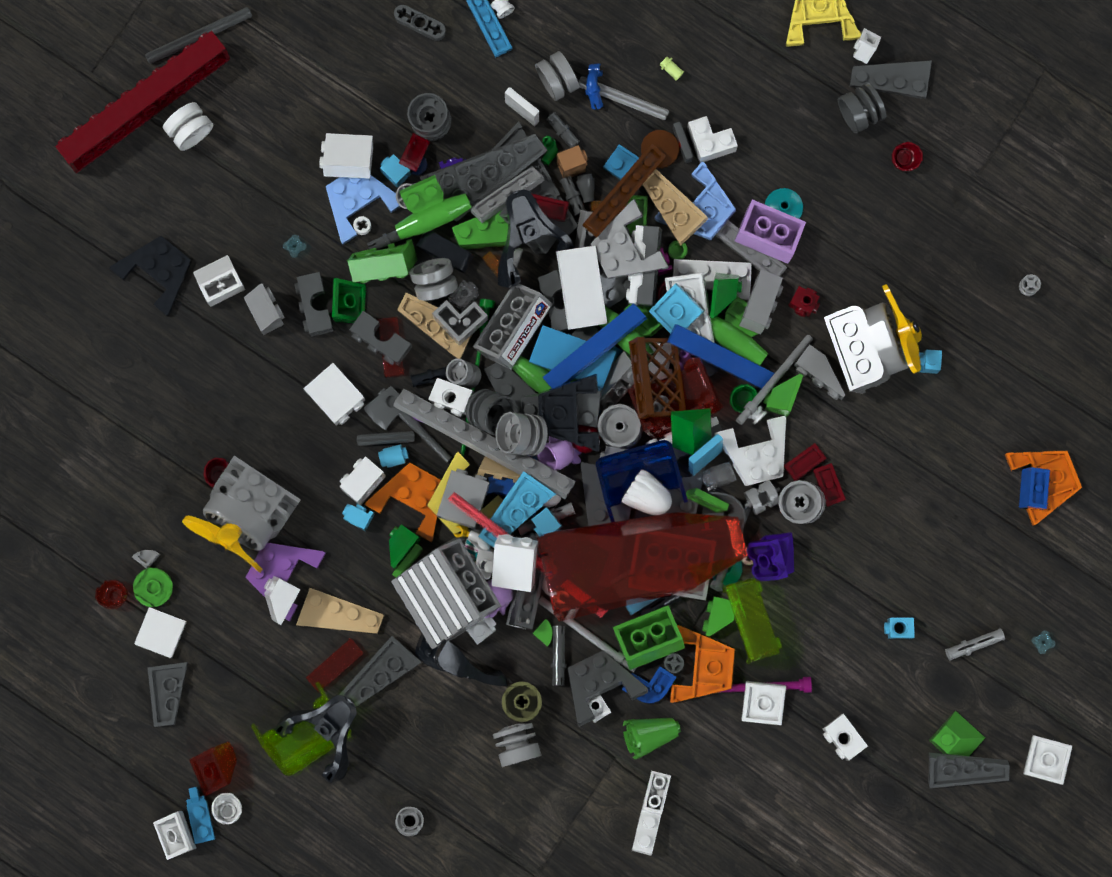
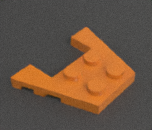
M1068 451L1011 452L1005 454L1011 471L1029 464L1034 468L1050 470L1047 509H1026L1033 526L1082 488Z
M409 463L366 501L364 505L381 514L389 498L393 497L425 515L416 534L432 543L437 516L427 505L441 480Z
M677 625L684 644L696 645L693 686L672 685L670 702L676 703L732 689L735 649Z

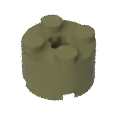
M516 682L510 685L502 696L503 710L513 721L528 722L534 719L541 710L542 698L540 692L528 682ZM520 697L528 700V703L524 704V708H520V705L516 704Z

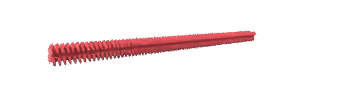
M454 492L448 498L449 502L452 501L451 503L453 505L456 504L455 506L459 507L463 512L465 511L466 515L469 514L470 518L473 517L476 523L479 522L480 526L483 525L482 527L490 531L489 533L492 532L493 536L496 535L498 537V535L507 534L502 527L498 526L494 521L492 522L482 512L480 513L478 509L465 501L463 497L461 498L459 494L457 495ZM537 555V570L544 572L545 576L552 579L557 574V570L553 569L551 565ZM567 579L561 586L566 592L576 597L575 599L580 600L579 602L587 606L588 609L593 610L592 612L596 613L600 618L608 611L599 602L591 598L589 594H585L576 584L574 585L572 581L570 582Z

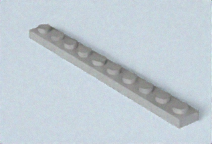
M406 389L402 390L394 402L393 406L515 473L521 475L523 471L563 499H566L575 484L574 480L528 455L506 454L502 452L497 445L496 438L443 409L437 408L435 405Z

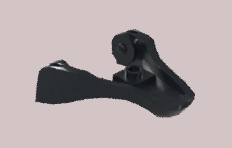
M525 189L511 193L505 202L508 233L498 266V285L506 288L521 283L519 272L513 264L514 251L520 244L530 242L541 237V235H550L558 239V251L575 249L567 233L559 229L545 216L531 192Z
M421 633L415 654L427 666L445 671L459 678L465 677L495 686H508L507 678L501 670L494 672L479 671L448 640L443 639L440 646L432 649Z
M336 695L319 708L292 711L281 717L274 730L282 738L293 733L294 728L298 724L297 722L307 721L315 725L314 729L327 742L331 740L336 748L334 762L325 767L322 776L330 784L345 778L349 763L346 746L347 735L357 715L356 706L350 699L343 695Z

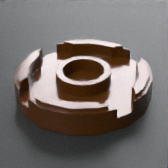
M655 130L644 137L641 144V155L651 144L666 155L656 169L666 168L676 161L679 154V144L676 137L670 132Z

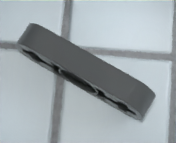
M399 5L395 8L394 17L399 24L434 41H440L445 37L446 30L443 23L406 5ZM406 11V15L412 17L411 23H408L409 18L405 16L400 18L399 12ZM422 18L425 20V25L420 28L416 27L414 24L415 20ZM429 22L431 23V28L437 29L439 27L441 34L437 33L434 35V31L428 28Z

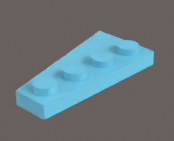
M523 471L490 520L494 521V523L498 524L510 535L556 493ZM484 528L478 537L494 548L497 537Z

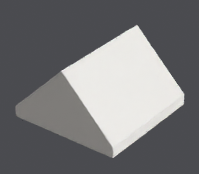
M183 811L175 812L153 822L167 860L196 849Z

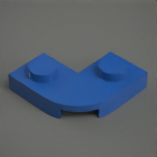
M660 666L649 683L632 673L648 689L647 694L637 698V700L643 703H655L661 700L676 679V676Z

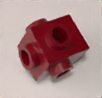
M799 286L788 307L794 309V312L799 316L805 317L806 315L809 317L812 312L815 314L821 303L817 301L820 296L816 295L817 292L811 288L804 289Z

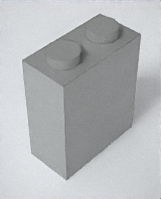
M461 469L451 470L437 517L476 529L477 523L474 521L475 519L473 517L470 518L471 516L469 514L466 515L467 513L463 512L459 507L457 508L456 504L453 505L452 501L449 502L448 498L455 492L481 513L490 483L486 481V477L480 475L472 477L467 475V471Z

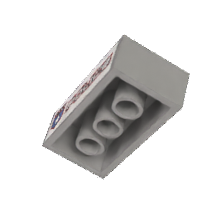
M517 284L511 287L473 347L485 358L512 369L553 304L540 292L524 285Z

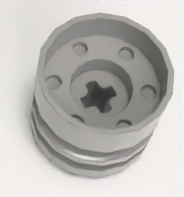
M507 412L500 417L497 423L496 442L499 449L506 454L535 456L543 451L547 442V425L545 420L539 415Z
M518 723L504 727L493 734L494 739L503 737L504 740L503 742L496 743V747H506V751L498 754L502 767L542 756L538 743L529 744L528 739L536 736L535 732L526 735L525 730L534 728L532 723Z

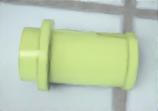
M666 57L660 63L661 69L667 71L677 81L684 71L672 61V58Z

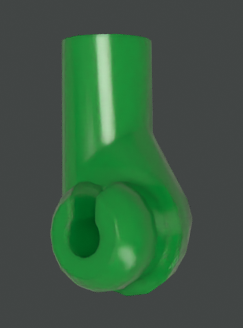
M545 136L542 142L548 151H546L541 161L549 166L558 153V148L554 138Z

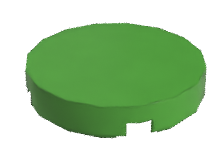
M159 568L142 570L136 576L133 583L134 595L145 606L157 607L163 605L173 592L171 577Z

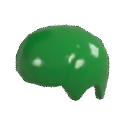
M740 384L734 387L729 399L731 407L734 411L742 413L744 406L749 401H752L758 392L753 386L748 384Z

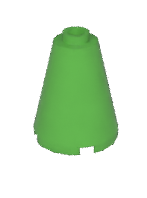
M673 718L629 719L623 722V726H627V731L623 732L629 753L635 754L633 759H639L677 738L678 733L681 731L678 721H675Z

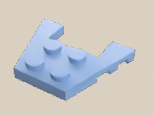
M702 161L691 175L706 188L694 200L693 204L708 217V220L694 235L712 240L736 212V209L706 164ZM658 212L654 219L657 222L666 224L663 217Z
M370 175V179L339 177L326 186L343 245L358 236L347 218L377 198L381 197L391 213L400 208L396 201V193L372 175Z

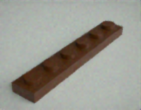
M651 144L582 226L597 238L664 160L666 155Z

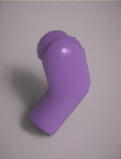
M683 350L679 353L681 372L691 366L693 362L691 355Z

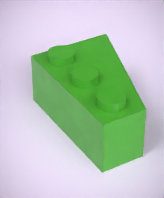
M501 211L483 223L477 218H473L452 227V232L458 246L465 250L505 246L508 224L499 215Z
M412 239L406 240V244L395 246L394 243L388 244L389 248L383 250L372 248L353 253L347 260L352 281L367 283L374 279L383 281L389 277H406L417 261Z

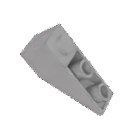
M809 344L794 365L797 368L796 371L804 377L806 375L810 377L815 386L819 388L824 387L832 398L842 400L845 393L826 356Z
M625 351L612 363L601 392V411L616 405L634 385L631 357Z

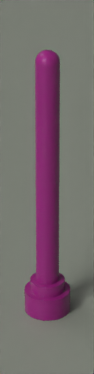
M803 677L799 681L767 682L786 685V690L799 689L803 693L812 692L811 677ZM746 683L732 684V689L719 693L745 692Z

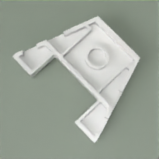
M786 416L767 420L771 440L738 448L733 428L714 433L715 435L719 434L723 438V450L729 455L733 462V467L745 486L783 477Z

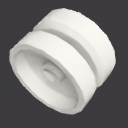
M196 102L186 104L167 119L163 126L164 131L169 137H175L173 142L180 151H185L198 144L213 128V123L207 116H202L203 111Z

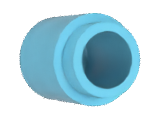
M401 444L384 448L383 451L378 452L382 467L387 466V468L404 464L406 459L409 458L406 447L403 448Z

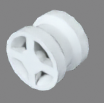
M494 0L491 3V7L497 11L499 19L508 16L515 9L508 0Z

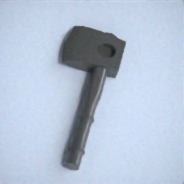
M392 386L388 389L383 388L378 393V396L364 407L369 417L384 430L399 416L446 463L452 459L416 419L393 406L400 394Z

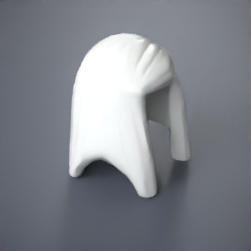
M641 469L635 477V481L631 483V486L623 496L622 502L644 513L661 515L670 509L672 498L665 486L649 472Z

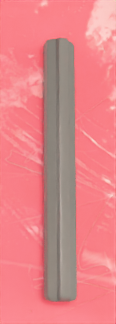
M581 77L578 82L579 87L586 90L587 78ZM598 83L600 96L662 120H666L669 114V110Z

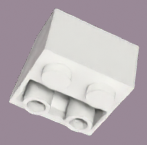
M228 255L193 272L210 307L245 290Z

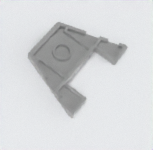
M632 200L591 243V246H596L597 258L608 279L669 268L661 251L642 260L626 225L643 217L635 200Z

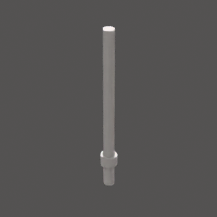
M810 335L805 336L754 399L744 406V411L736 419L740 425L756 412L757 406L811 343L813 338Z
M543 596L539 599L538 603L629 670L622 652L614 650Z

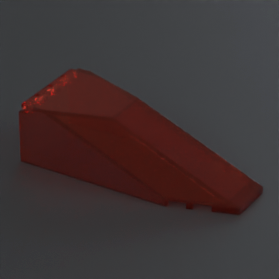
M673 512L555 531L537 537L540 554L548 553V556L542 557L541 561L544 574L552 573L551 576H547L545 579L548 592H557V595L550 596L554 616L559 622L693 590L708 579L715 577L716 574L724 569L733 566L748 556L738 517Z

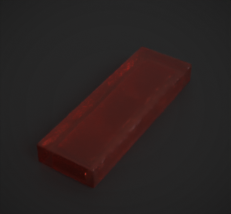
M397 317L378 319L380 323V341L390 340L394 333L400 336ZM383 359L385 377L404 375L403 361L399 366L395 363L392 366Z
M350 638L311 672L306 679L320 693L364 653Z

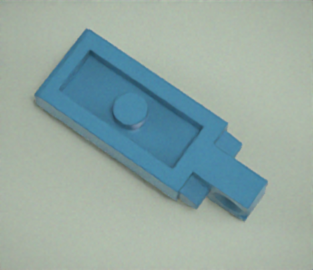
M198 787L189 788L190 799L186 800V806L194 842L198 844L215 840L208 802L205 800V796H200Z

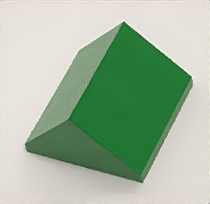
M334 278L332 318L334 322L354 323L362 311L365 312L366 284Z
M711 409L672 411V447L693 455L712 439Z

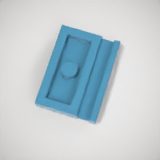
M619 144L603 166V169L621 180L639 157Z

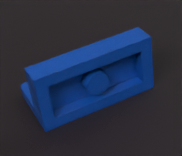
M1034 467L1022 469L1019 508L1047 509L1050 470Z

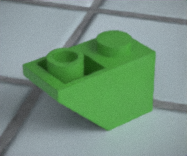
M713 597L712 601H708L706 612H710L709 619L704 620L702 631L706 632V637H710L734 621L737 601Z

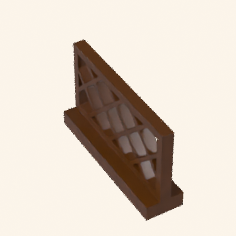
M636 337L629 341L639 419L671 416V412L674 410L669 405L673 400L679 404L680 411L686 410L678 348L671 345L672 352L670 354L662 349V346L667 343L669 338L644 339V337ZM646 344H651L656 349L652 355L646 351ZM658 352L666 358L662 365L654 358ZM668 361L674 365V372L672 374L664 367ZM650 362L659 368L655 374L649 370L648 365ZM660 371L668 377L665 383L657 378ZM671 380L677 386L675 393L667 387ZM653 381L661 387L657 394L651 389ZM663 390L671 396L667 403L659 397ZM656 400L663 406L660 412H654L653 403Z

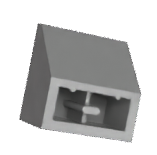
M260 284L244 297L263 335L284 325L282 319L285 317L278 304H273L276 299L269 287L265 288L263 284Z

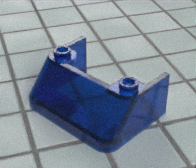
M667 440L603 456L596 462V469L611 523L615 522L611 507L622 503L624 490L631 486V483L635 481V477L641 469L649 472L658 481L662 480L663 486L668 490L680 488L684 503L688 502L673 446Z

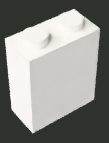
M326 133V139L322 141L321 152L324 153V157H320V168H323L324 176L370 179L373 136Z
M334 363L303 388L336 426L339 423L341 425L350 418L348 416L353 411L357 412L364 406L365 398Z
M508 534L498 535L494 546L492 586L531 592L535 583L538 541L528 537L517 538Z

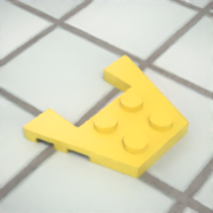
M795 0L786 47L804 45L803 25L841 22L843 41L856 40L860 38L861 33L857 29L844 0Z
M459 452L455 454L427 505L436 516L451 470H465L470 465ZM499 495L481 510L482 514L486 515L488 519L493 516L503 501ZM439 518L453 535L454 533L461 532V529L456 526L463 525Z

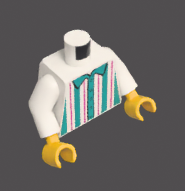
M456 526L461 529V534L454 533V536L457 538L468 537L465 547L483 577L489 580L493 571L494 550L489 544L478 537L479 533L469 532L466 526Z

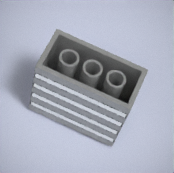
M460 538L435 549L391 581L432 649L440 646L443 639L450 641L501 607Z

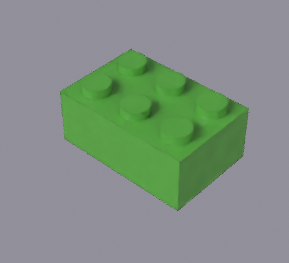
M669 605L613 627L629 670L685 648L683 638Z

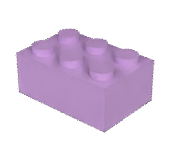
M752 200L746 210L735 242L788 264L794 255L806 222Z

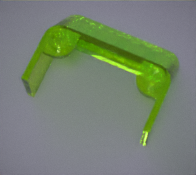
M754 577L726 585L722 591L727 593L749 658L746 660V664L780 653L779 649L782 648L779 637L775 638L760 594L763 591L759 580L756 581Z
M319 681L315 684L322 696L313 703L314 709L323 706L331 699ZM302 721L296 725L293 733L285 738H282L274 729L262 734L254 723L250 725L262 748L286 776L297 773L335 748L331 740L327 742L314 729L315 725L307 721ZM349 729V731H348L347 739H348V738L350 737V735H351V730H350V729Z

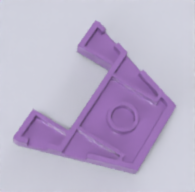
M267 543L254 560L263 569L262 572L259 573L251 566L246 578L265 597L266 589H264V586L269 578L272 579L275 576L288 582L299 560L318 569L326 553L318 550ZM292 604L285 617L286 620L290 621L298 605Z

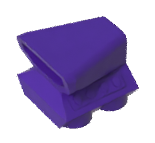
M791 532L766 535L760 541L748 543L747 555L753 561L752 574L758 582L780 580L794 572V548Z

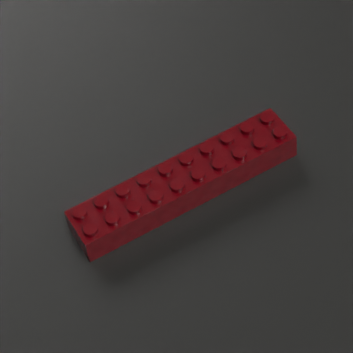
M212 30L209 33H203L197 42L193 45H187L178 56H172L166 65L153 70L152 75L147 79L143 78L138 81L136 87L132 90L123 92L120 99L108 103L105 106V110L92 115L86 124L77 126L73 130L74 133L68 137L61 138L55 147L77 174L228 62L230 57L226 48Z

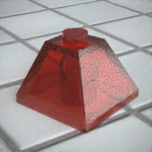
M229 741L212 747L189 760L204 796L229 785L231 782L237 758Z

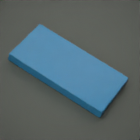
M542 325L529 363L552 370L586 341ZM608 350L574 379L579 380L597 374L598 388L603 389L616 351Z

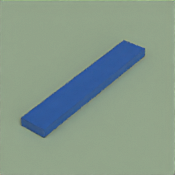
M633 303L543 376L544 381L551 389L569 383L647 319L646 316Z
M678 324L674 325L667 343L759 389H762L775 374Z

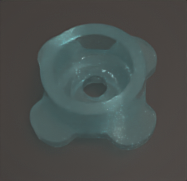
M292 235L287 242L283 243V248L289 251L292 258H296L298 253L306 249V244L299 240L298 235Z
M1044 630L1039 636L1032 638V643L1035 644L1040 654H1045L1046 650L1055 647V641L1050 638L1048 631Z

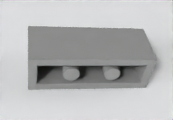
M761 269L755 280L739 326L760 335L764 328H769L772 318L769 316L770 313H774L778 304L775 299L776 296H780L783 290V286H781L783 278Z

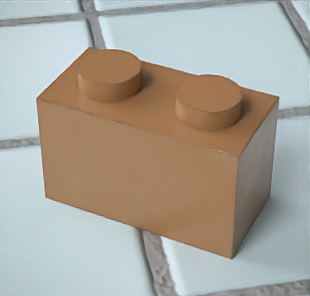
M579 145L557 153V165L563 178L566 177L567 179L568 176L575 177L585 173L588 158L584 149L580 150Z

